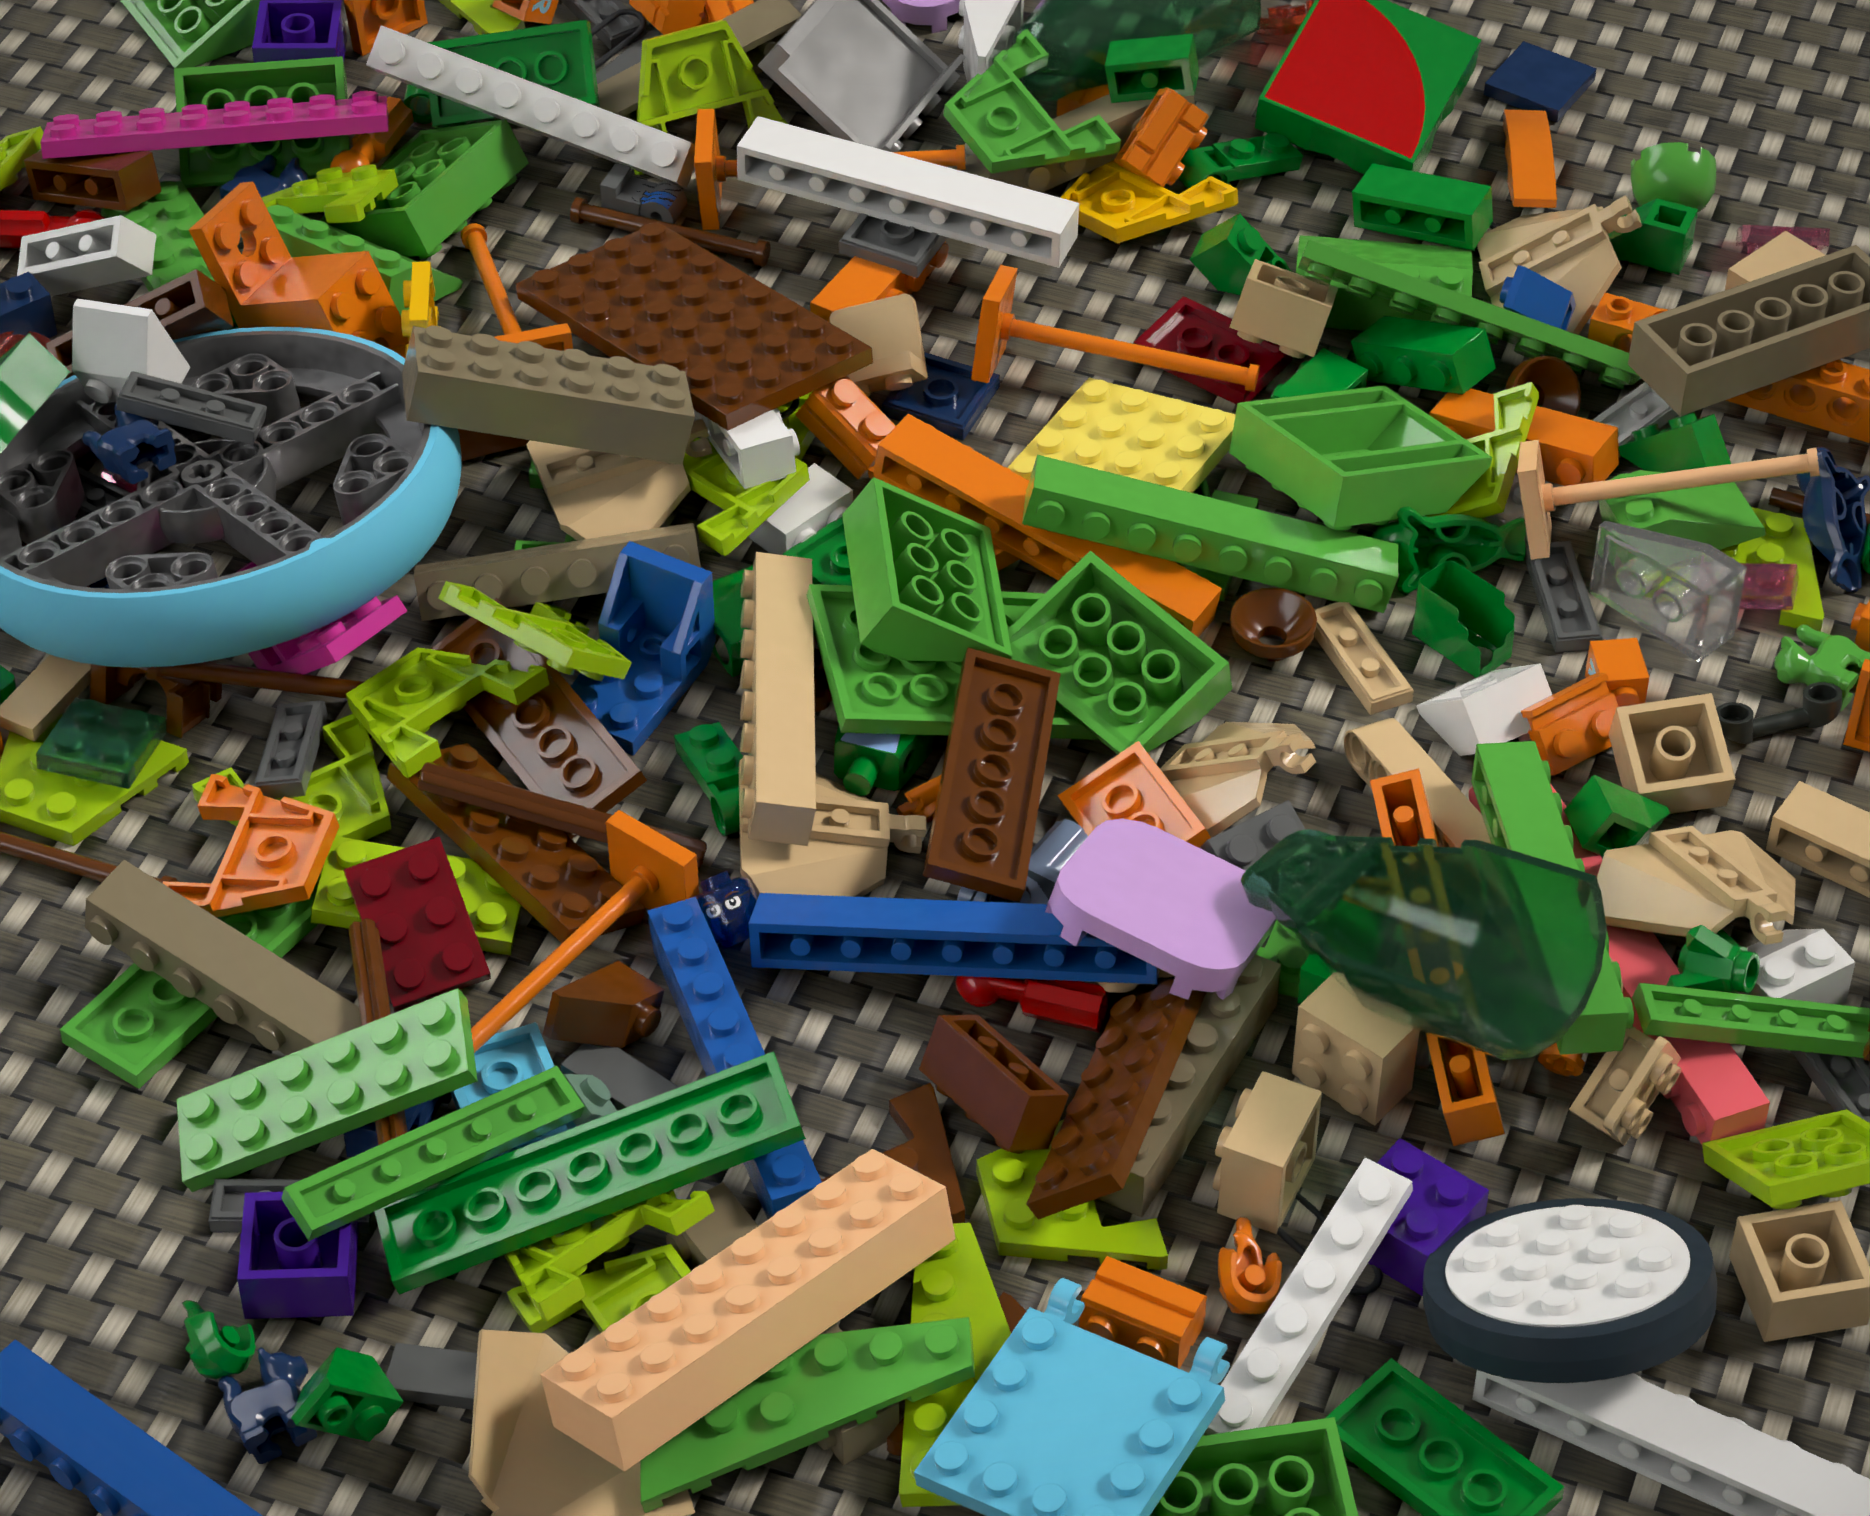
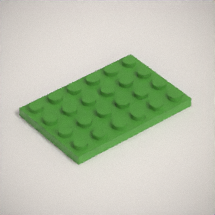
M809 584L806 596L813 616V629L841 733L949 736L962 662L905 661L870 650L867 646L860 644L852 586ZM1001 591L1007 627L1009 628L1045 593ZM1055 705L1050 738L1099 740L1060 706Z

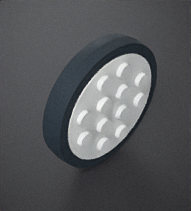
M1569 1198L1546 1200L1517 1205L1484 1215L1467 1223L1435 1252L1431 1253L1426 1261L1423 1275V1304L1428 1326L1436 1343L1451 1357L1471 1368L1494 1376L1527 1382H1590L1625 1376L1654 1367L1674 1358L1696 1343L1711 1325L1716 1310L1717 1277L1712 1252L1704 1237L1694 1227L1672 1214L1641 1204L1610 1199Z

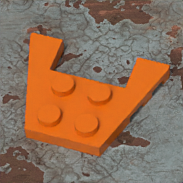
M211 774L197 805L203 820L239 821L212 883L163 881V884L217 918L309 900L339 829L335 813L285 796L279 801L264 796L261 788L249 784L240 788L230 785L227 777Z

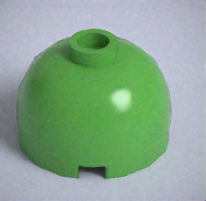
M1660 143L1647 147L1641 151V159L1635 161L1633 158L1631 161L1633 196L1639 206L1658 198L1696 208L1700 212L1706 207L1715 192L1716 159L1708 150L1702 147L1701 154L1688 151V143Z

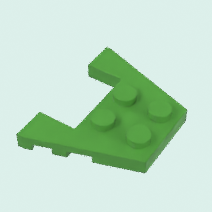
M1028 29L1022 31L1016 37L1015 44L1007 51L1003 49L994 58L993 64L982 75L978 73L945 104L943 116L990 173L1119 152L1121 139L1100 115L1062 131L1019 80V78L1047 66L1049 54Z

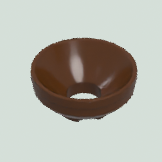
M1552 356L1533 357L1521 362L1509 376L1505 390L1532 382L1539 392L1537 406L1577 416L1581 403L1580 384L1576 374L1565 361Z
M1261 588L1250 591L1235 602L1231 610L1230 624L1233 638L1245 651L1254 656L1268 659V661H1280L1304 651L1310 645L1316 631L1317 616L1311 603L1303 596L1281 588ZM1265 635H1276L1285 642L1276 646L1265 645L1259 639Z

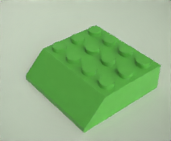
M1386 386L1237 403L1229 450L1232 456L1246 465V469L1262 476L1271 483L1274 489L1287 494L1297 502L1299 507L1309 510L1322 519L1327 527L1335 530H1349L1353 525L1368 523L1386 525L1390 520H1397L1398 510L1407 506L1413 508L1424 517L1426 515L1446 513L1491 466L1493 458Z

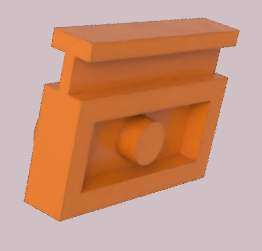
M1595 673L1521 710L1523 718L1528 719L1531 730L1528 731L1531 741H1535L1541 760L1548 761L1551 776H1555L1612 746L1609 731L1616 707L1619 706L1614 693H1610L1606 681L1609 678L1607 673Z

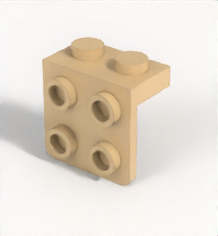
M900 294L832 312L830 315L831 324L872 347L873 363L847 375L867 397L872 392L885 389L891 391L902 390L911 387L914 382L928 379L916 301L911 295Z
M1635 1027L1626 1029L1622 1051H1612L1604 1054L1569 1110L1574 1115L1625 1146L1631 1136L1635 1139L1639 1138L1648 1126L1653 1116V1112L1648 1109L1658 1093L1661 1092L1666 1095L1674 1086L1681 1073V1068L1677 1066L1681 1057L1672 1044L1663 1037L1659 1036L1654 1040Z

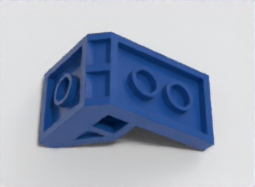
M631 541L619 553L598 627L599 639L606 641L630 660L632 664L625 679L604 676L602 681H597L580 674L571 684V688L625 753L634 756L705 669L716 641V635L714 634L715 616L712 572Z

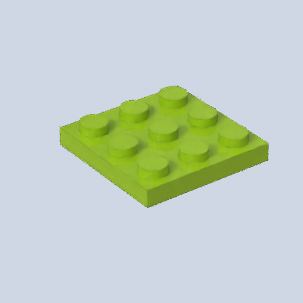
M1847 1109L1702 1143L1705 1164L1774 1209L1795 1208L1802 1204L1803 1199L1820 1195L1829 1198L1846 1196L1852 1192L1853 1187L1870 1184V1123Z

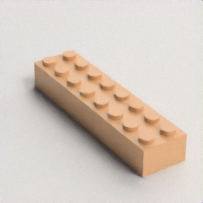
M874 1149L859 1156L854 1162L826 1181L819 1183L814 1189L778 1211L770 1219L745 1236L735 1240L733 1244L694 1268L689 1274L661 1293L651 1297L649 1301L618 1322L610 1325L605 1331L574 1352L567 1354L562 1360L541 1373L553 1426L625 1472L955 1240L946 1186Z

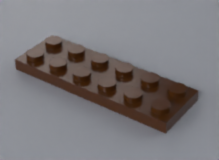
M497 598L494 599L496 602L502 605V603ZM473 617L430 648L432 650L470 655L471 662L474 664L487 665L497 659L510 661L513 670L529 672L528 668L530 665L546 668L549 685L519 705H515L487 691H482L468 700L463 707L529 791L606 813L647 781L640 769L561 674L546 663L548 660L546 656L529 652L514 643V639ZM565 832L571 839H573L575 836H577V835H574V834Z
M967 648L961 667L923 871L924 877L1016 902L1021 901L1026 887L1061 673Z
M468 743L441 749V757L432 762L513 786L505 776L501 775ZM390 762L386 778L561 943L623 887L564 831L421 791L418 788L421 770L407 778L393 762ZM636 901L601 935L641 924L646 907L639 901Z
M1170 979L1161 983L1155 990L1140 996L1128 995L1120 999L1112 1007L1109 1021L1103 1034L1096 1042L1095 1052L1088 1067L1081 1075L1082 1081L1073 1100L1066 1108L1067 1114L1058 1134L1051 1142V1150L1042 1169L1036 1175V1183L1026 1203L1037 1219L1123 1190L1206 995L1205 991L1192 990L1188 1000L1169 993L1174 979Z

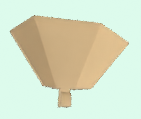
M1625 195L1605 208L1602 206L1597 207L1596 204H1593L1583 209L1522 215L1485 232L1477 244L1481 259L1478 263L1485 291L1490 296L1492 305L1503 308L1504 303H1501L1499 299L1505 279L1507 277H1514L1518 265L1527 267L1573 292L1576 306L1567 331L1579 335L1601 301L1604 293L1607 292L1622 268L1608 234L1613 231L1628 233L1641 227L1639 214L1635 209L1632 210L1630 201Z
M703 418L695 420L686 448V454L690 457L697 458L713 454L707 438L709 436L708 429ZM701 437L699 440L693 441L695 438ZM531 440L526 444L560 529L577 541L660 528L691 490L683 463L682 465Z
M1225 722L1218 726L1203 742L1184 744L1160 770L1212 838L1261 806L1267 774L1273 766H1280L1291 774L1306 773L1316 763V760L1312 753L1302 757L1297 755L1295 751L1297 749H1313L1316 747L1312 740L1295 724Z
M742 759L739 761V818L743 788H748V785L740 784ZM816 773V812L808 846L748 839V818H740V874L756 899H758L760 893L863 897L884 884L889 842H894L895 846L901 851L920 854L922 848L921 837H925L927 831L926 816L889 814V803L875 802L864 796H858L847 791L844 786Z
M1687 826L1650 832L1648 844L1606 850L1592 892L1596 898V919L1600 925L1686 937L1687 932L1691 928L1699 925L1705 926L1716 934L1735 918L1745 916L1750 920L1754 936L1764 945L1782 942L1784 934L1781 930H1776L1772 922L1785 920L1793 925L1796 878L1742 832L1729 830L1703 835L1695 827Z
M484 1329L479 1331L468 1477L484 1497L481 1502L493 1511L491 1516H690L695 1514L688 1489L663 1499L664 1506L645 1513L641 1505L640 1461L624 1472L553 1426L540 1374L562 1360L569 1353L546 1333Z

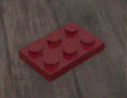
M1184 296L1133 343L1249 368L1250 364L1260 365L1254 392L1245 390V385L1160 368L1236 405L1240 402L1251 401L1292 361V356L1279 350L1280 345L1263 340L1262 343H1253L1240 338L1237 335L1238 330L1229 328L1232 318Z
M440 836L343 869L360 920L363 921L365 918L372 919L375 922V927L379 930L388 997L394 1013L457 988L460 990L491 979V973Z

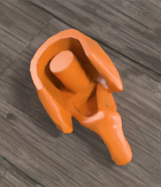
M1240 1217L1236 1220V1231L1233 1234L1236 1251L1222 1247L1218 1257L1219 1291L1232 1313L1238 1315L1262 1314L1266 1312L1280 1291L1283 1264L1277 1253L1268 1255L1266 1263L1263 1265L1261 1249L1252 1235V1223L1247 1217Z

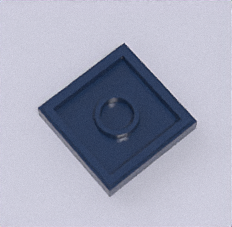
M1523 41L1485 82L1484 95L1522 110L1546 111L1548 120L1558 122L1595 81L1597 68Z
M924 352L928 379L914 382L911 387L891 391L882 403V412L888 418L901 421L907 414H910L932 425L944 434L964 441L999 389L1000 375L993 373L989 383L971 380L972 366Z

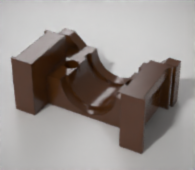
M91 664L90 701L106 707L133 688L137 681L146 676V667H113ZM163 676L156 677V680L164 689L167 698L166 732L179 738H183V734L205 718H210V700L217 702L222 699L221 683Z

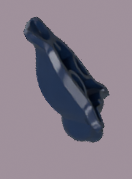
M1817 447L1820 476L1810 477V472L1796 474L1797 484L1805 495L1803 503L1804 527L1814 546L1832 563L1829 571V578L1832 583L1847 592H1857L1862 584L1860 560L1866 540L1864 498L1870 490V478L1867 475L1856 478L1849 470L1837 466L1830 450L1824 447Z

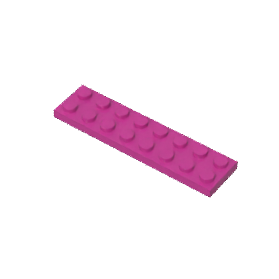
M361 91L353 93L352 99L335 100V96L331 94H321L310 97V102L293 103L291 98H274L268 100L267 105L250 107V102L234 101L224 104L225 109L207 110V105L194 104L181 108L182 112L165 113L163 108H146L140 110L139 115L122 117V112L120 111L101 112L96 114V119L79 120V116L75 114L59 115L53 118V122H47L40 142L42 158L388 132L387 96L378 97L375 91Z

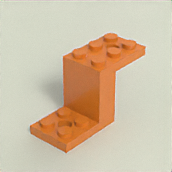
M253 181L242 182L237 185L189 229L214 281L225 289L230 312L239 328L302 327L329 330L373 341L405 358V346L409 342L408 337H403L401 315L369 251L291 257ZM240 235L244 242V249L242 254L240 253L237 246L240 241Z

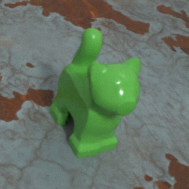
M1800 625L1796 631L1798 638L1804 644L1818 650L1810 656L1791 638L1787 636L1782 637L1781 649L1774 661L1777 678L1785 684L1804 683L1808 686L1812 683L1826 682L1838 686L1842 690V711L1853 697V693L1849 692V690L1854 685L1857 687L1862 665L1865 659L1870 660V652L1860 649L1845 636L1829 635L1814 630L1808 625Z

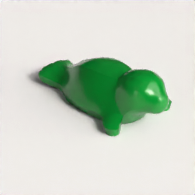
M1407 506L1398 510L1397 517L1399 522L1381 525L1369 536L1398 544V572L1400 576L1397 587L1402 593L1414 591L1418 587L1419 579L1424 574L1445 561H1455L1469 571L1475 572L1492 564L1499 558L1524 561L1526 553V543L1524 541L1526 525L1524 518H1517L1498 527L1481 518L1470 515L1447 514L1424 517L1413 508Z

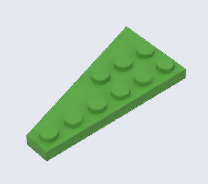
M969 1317L818 1335L640 1461L641 1505L644 1512L647 1513L664 1506L663 1499L691 1488L692 1493L710 1487L712 1486L711 1479L741 1467L748 1471L829 1437L828 1431L856 1420L859 1425L877 1417L876 1411L904 1399L913 1403L975 1377L973 1335Z

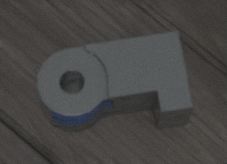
M615 163L600 184L601 207L675 224L687 206L686 195L676 184L666 181L654 183L633 177L631 167Z

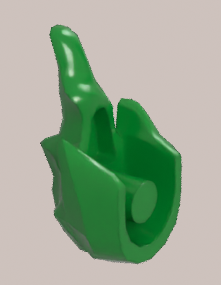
M192 1300L182 1302L183 1307L187 1311L188 1317L185 1318L184 1324L190 1340L185 1347V1351L190 1353V1359L197 1371L205 1378L218 1379L226 1375H238L244 1372L256 1348L252 1326L250 1324L240 1327L224 1326L219 1330L213 1312L204 1311L198 1302Z

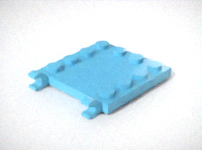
M1061 1278L1055 1284L1050 1294L1045 1312L1043 1313L1029 1307L914 1471L916 1485L985 1516H1150L1226 1401L1224 1387L1218 1385V1383L1223 1380L1230 1367L1228 1361L1221 1359L1228 1349L1227 1344L1206 1337L1200 1344L1195 1354L1192 1368L1188 1373L1072 1325L1078 1320L1085 1308L1084 1302L1076 1299L1082 1290V1286Z

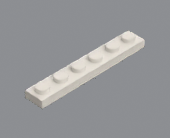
M1367 1158L1363 1159L1220 1385L1224 1387L1226 1401L1206 1429L1205 1433L1207 1435L1260 1428L1267 1425L1413 1191L1411 1180Z

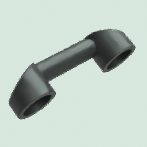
M1812 683L1803 690L1802 708L1754 719L1753 710L1742 703H1724L1718 706L1716 710L1723 735L1732 741L1749 744L1756 737L1804 726L1818 728L1830 723L1841 711L1842 690L1831 683Z

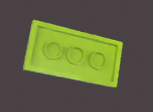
M335 836L322 869L312 907L311 922L348 929L354 921L361 922L343 869L404 849V847ZM447 855L482 951L511 956L522 905L473 859Z

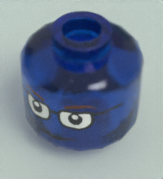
M728 871L700 882L703 892L695 897L716 944L721 943L722 948L726 949L749 939V921L758 899L752 882L746 877L731 879Z

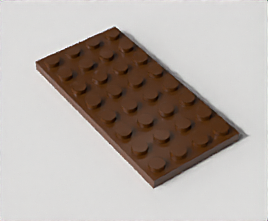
M659 222L645 224L636 232L622 238L608 240L599 248L585 254H576L562 264L550 269L539 270L532 277L516 283L519 300L557 324L568 323L571 333L610 357H625L634 363L650 366L668 364L680 371H685L693 409L727 431L873 363L872 347Z

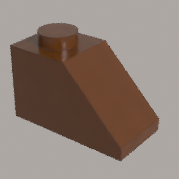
M618 960L553 991L543 1035L552 1040L623 1048L643 1037H648L656 1030L661 1020L660 1007L665 989Z

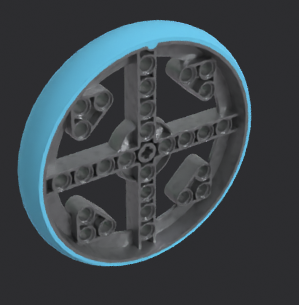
M302 327L239 328L173 340L191 367L181 384L267 406L265 421L254 444L250 445L231 439H211L192 443L164 422L159 421L157 426L159 430L167 428L171 431L175 443V465L162 471L149 461L138 465L137 468L148 472V478L138 482L137 491L73 522L85 496L75 461L92 451L90 447L83 443V434L87 431H95L103 435L112 429L118 428L115 414V405L117 403L110 401L108 403H100L91 399L85 393L84 386L76 375H73L60 383L0 454V628L26 645L56 657L102 666L141 668L203 663L234 657L280 644L328 625L355 611L375 596L382 594L407 574L436 542L451 515L458 495L462 469L458 429L407 421L402 381L405 358L373 341L350 334ZM299 401L314 403L301 409ZM344 457L333 483L343 527L328 536H323L275 502L277 490ZM222 539L258 566L218 577L214 560L207 553H152L174 542L196 544ZM21 540L24 541L27 545L22 547ZM106 577L110 589L90 588L87 586Z

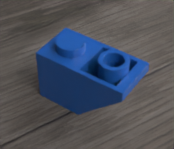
M1520 265L1517 266L1513 278L1507 277L1505 279L1499 299L1501 303H1504L1503 308L1566 331L1576 306L1573 292Z

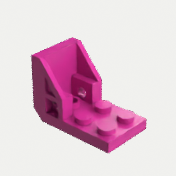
M250 562L237 572L244 571L256 567L258 565H256L253 562ZM398 595L381 602L375 596L355 611L328 625L280 644L249 652L248 655L258 669L304 675L336 663L406 613L407 609Z

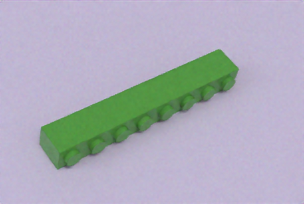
M1041 455L1036 457L1026 489L1022 520L1024 525L1336 602H1349L1352 606L1368 610L1385 612L1398 579V544L1344 530H1335L1327 526Z
M1535 741L1476 744L1471 783L1559 1053L1562 1055L1622 1051L1626 1029H1631L1634 1023L1633 1004L1630 997H1624L1622 994L1620 967L1617 961L1611 962L1607 929L1604 926L1599 927L1597 922L1596 898L1593 892H1587L1584 863L1581 858H1575L1573 852L1572 829L1570 825L1563 824L1561 797L1558 792L1553 793L1550 786L1551 772L1547 760H1541Z

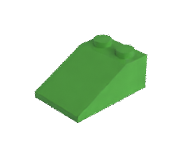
M1638 470L1629 474H1619L1610 480L1665 472ZM1735 482L1598 500L1603 529L1633 578L1766 535L1764 526Z

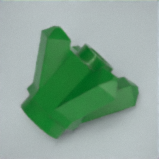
M1699 925L1687 932L1686 944L1682 947L1678 959V971L1680 974L1670 976L1666 986L1738 994L1739 992L1750 993L1756 984L1759 974V955L1748 951L1747 947L1737 944L1722 929L1715 934L1705 926Z

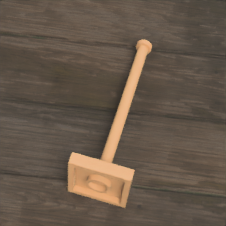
M1539 440L1520 442L1517 470L1531 560L1550 557L1552 531L1550 512L1555 511V506L1810 472V477L1820 476L1817 448L1807 449V454L1553 488L1552 483L1545 484Z

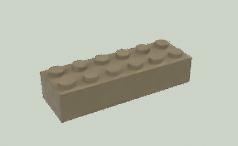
M1857 245L1636 321L1634 323L1628 365L1679 416H1683L1869 349L1870 257Z
M413 326L402 372L407 421L682 465L695 419L685 371H680L668 364H657L655 366L638 364L620 356H614L609 359L590 356L578 349H566L565 351L548 349L530 341L512 343L497 340L495 337L487 334H474L470 336L452 333L450 330L440 326H429L427 328Z

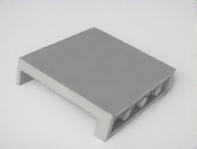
M814 0L758 66L833 137L889 152H898L904 145L898 139L901 136L905 140L908 139L923 121L918 115L921 113L925 117L940 102L942 98L936 93L940 90L944 94L958 80L960 75L955 70L966 57L960 54L947 66L879 0Z

